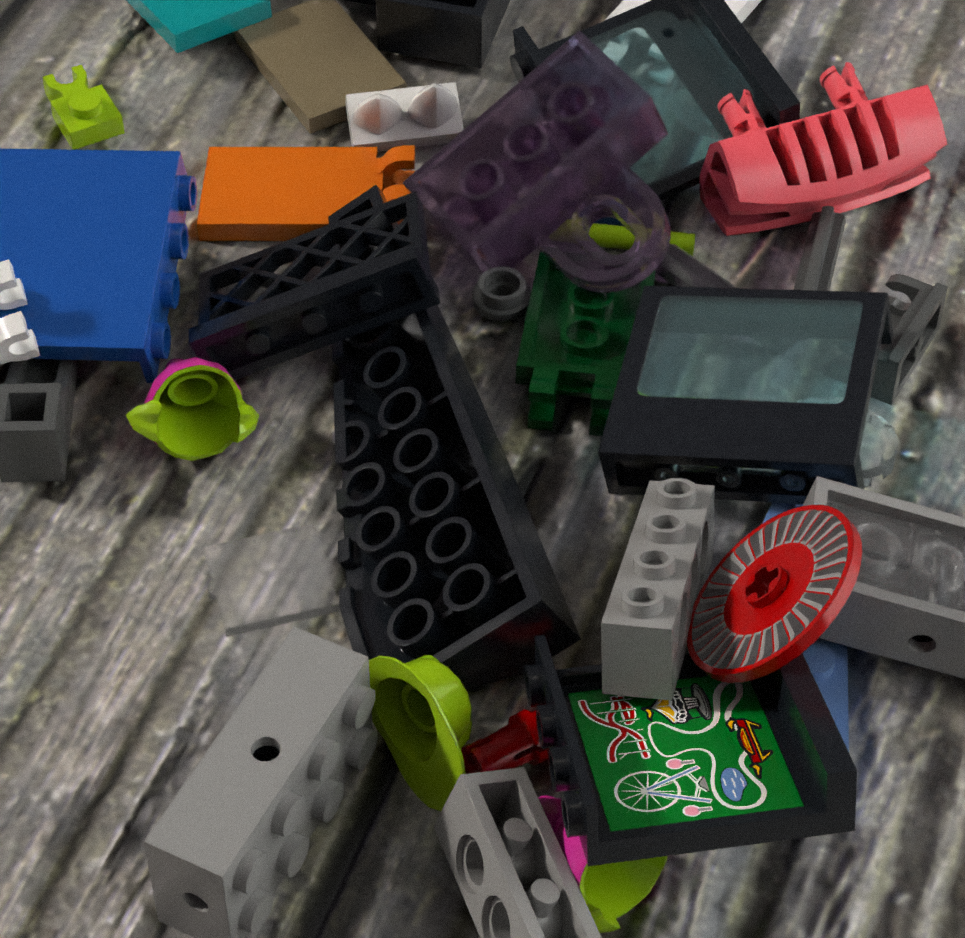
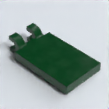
M540 250L516 363L515 384L530 385L528 401H531L527 428L552 431L557 395L591 398L590 408H592L589 435L603 436L644 286H655L657 262Z

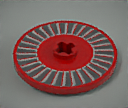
M806 505L790 509L767 520L741 539L714 568L694 602L687 637L688 651L694 663L709 677L717 681L741 683L763 677L778 670L809 648L837 617L856 583L862 561V541L854 524L836 508L826 505Z

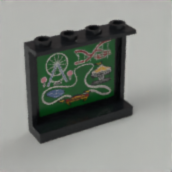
M545 635L534 636L536 664L524 666L527 700L529 707H536V723L541 748H549L548 762L554 792L566 791L561 793L562 816L566 835L568 838L579 836L588 866L855 831L857 769L802 653L785 666L768 675L741 683H726L709 677L694 663L690 654L686 653L672 701L602 694V664L556 670Z

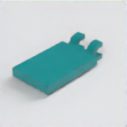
M126 0L176 53L272 17L270 0Z

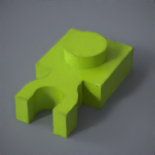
M82 65L71 67L73 82L68 84L58 83L53 74L42 77L45 94L51 104L53 119L72 150L125 133L123 118L102 84L89 88L87 74Z

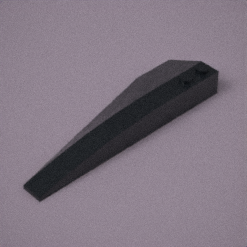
M375 185L328 217L329 224L384 204L387 200L383 192ZM398 222L389 224L384 231L392 233L399 225ZM349 240L334 245L329 252L336 254ZM369 245L357 259L366 260L377 246ZM438 305L332 344V360L339 366V381L333 383L335 463L342 468L343 481L342 488L336 490L337 511L344 517V539L338 541V563L345 569L346 587L339 589V608L353 651L368 656L369 660L381 655L396 658L402 663H407L424 655H432L460 679L465 689H470L524 675L525 665L536 664L534 636L545 635L551 657L581 640L511 467Z

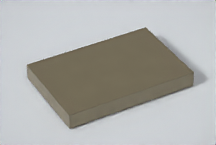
M310 0L273 13L271 18L235 31L236 43L310 134L348 120L345 106L346 94L407 88L405 80L336 0Z

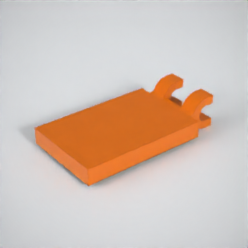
M415 145L393 147L381 158H378L377 147H209L197 219L199 241H287L329 225L328 217L375 185L383 192L387 202L417 191V171L411 170L415 169Z

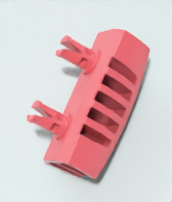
M846 62L841 75L833 65L822 73L819 82L825 88L835 110L766 128L753 100V95L748 89L743 90L739 103L733 94L729 93L719 101L717 109L723 116L733 137L709 145L699 176L700 199L726 236L809 222L811 221L812 214L821 212L823 206H833L834 212L840 214L912 189L931 179L930 171L924 164L934 159L937 155L936 152L947 145L943 123L928 85L868 100L855 74L853 65L850 62Z

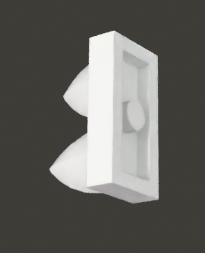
M456 82L432 83L425 86L346 94L345 106L352 147H377L378 152L402 145L424 147L463 142L464 127Z

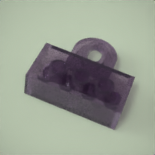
M580 30L403 182L409 194L417 192L423 204L424 216L480 275L494 267L514 268L538 248L577 286L593 292H616L630 288L650 276L664 259L670 244V221L659 197L630 169L634 163L668 135L667 129L652 97ZM603 217L616 218L635 236V241L632 247L625 253L619 255L608 254L589 236L592 224Z

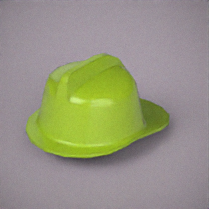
M379 655L369 660L370 688L374 689L376 693L372 709V722L384 738L403 778L411 790L426 806L442 811L460 774H466L461 748L469 740L472 728V706L468 693L460 679L432 655H424L407 663H402L393 657Z

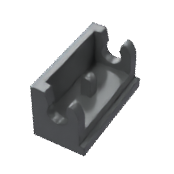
M901 274L891 275L885 285L893 291L906 294L911 303L902 302L897 297L888 296L893 340L892 345H880L871 392L872 398L892 405L939 331L948 288L939 283L932 286ZM856 342L844 345L840 351L843 357L831 369L830 381L847 387Z

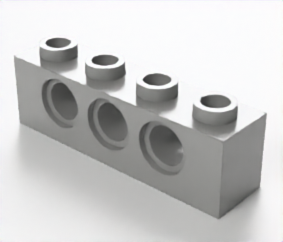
M683 478L649 481L601 621L602 694L672 701L687 650V637L693 605L707 579L714 555V485L695 484Z
M525 768L460 774L434 825V829L480 938H602Z

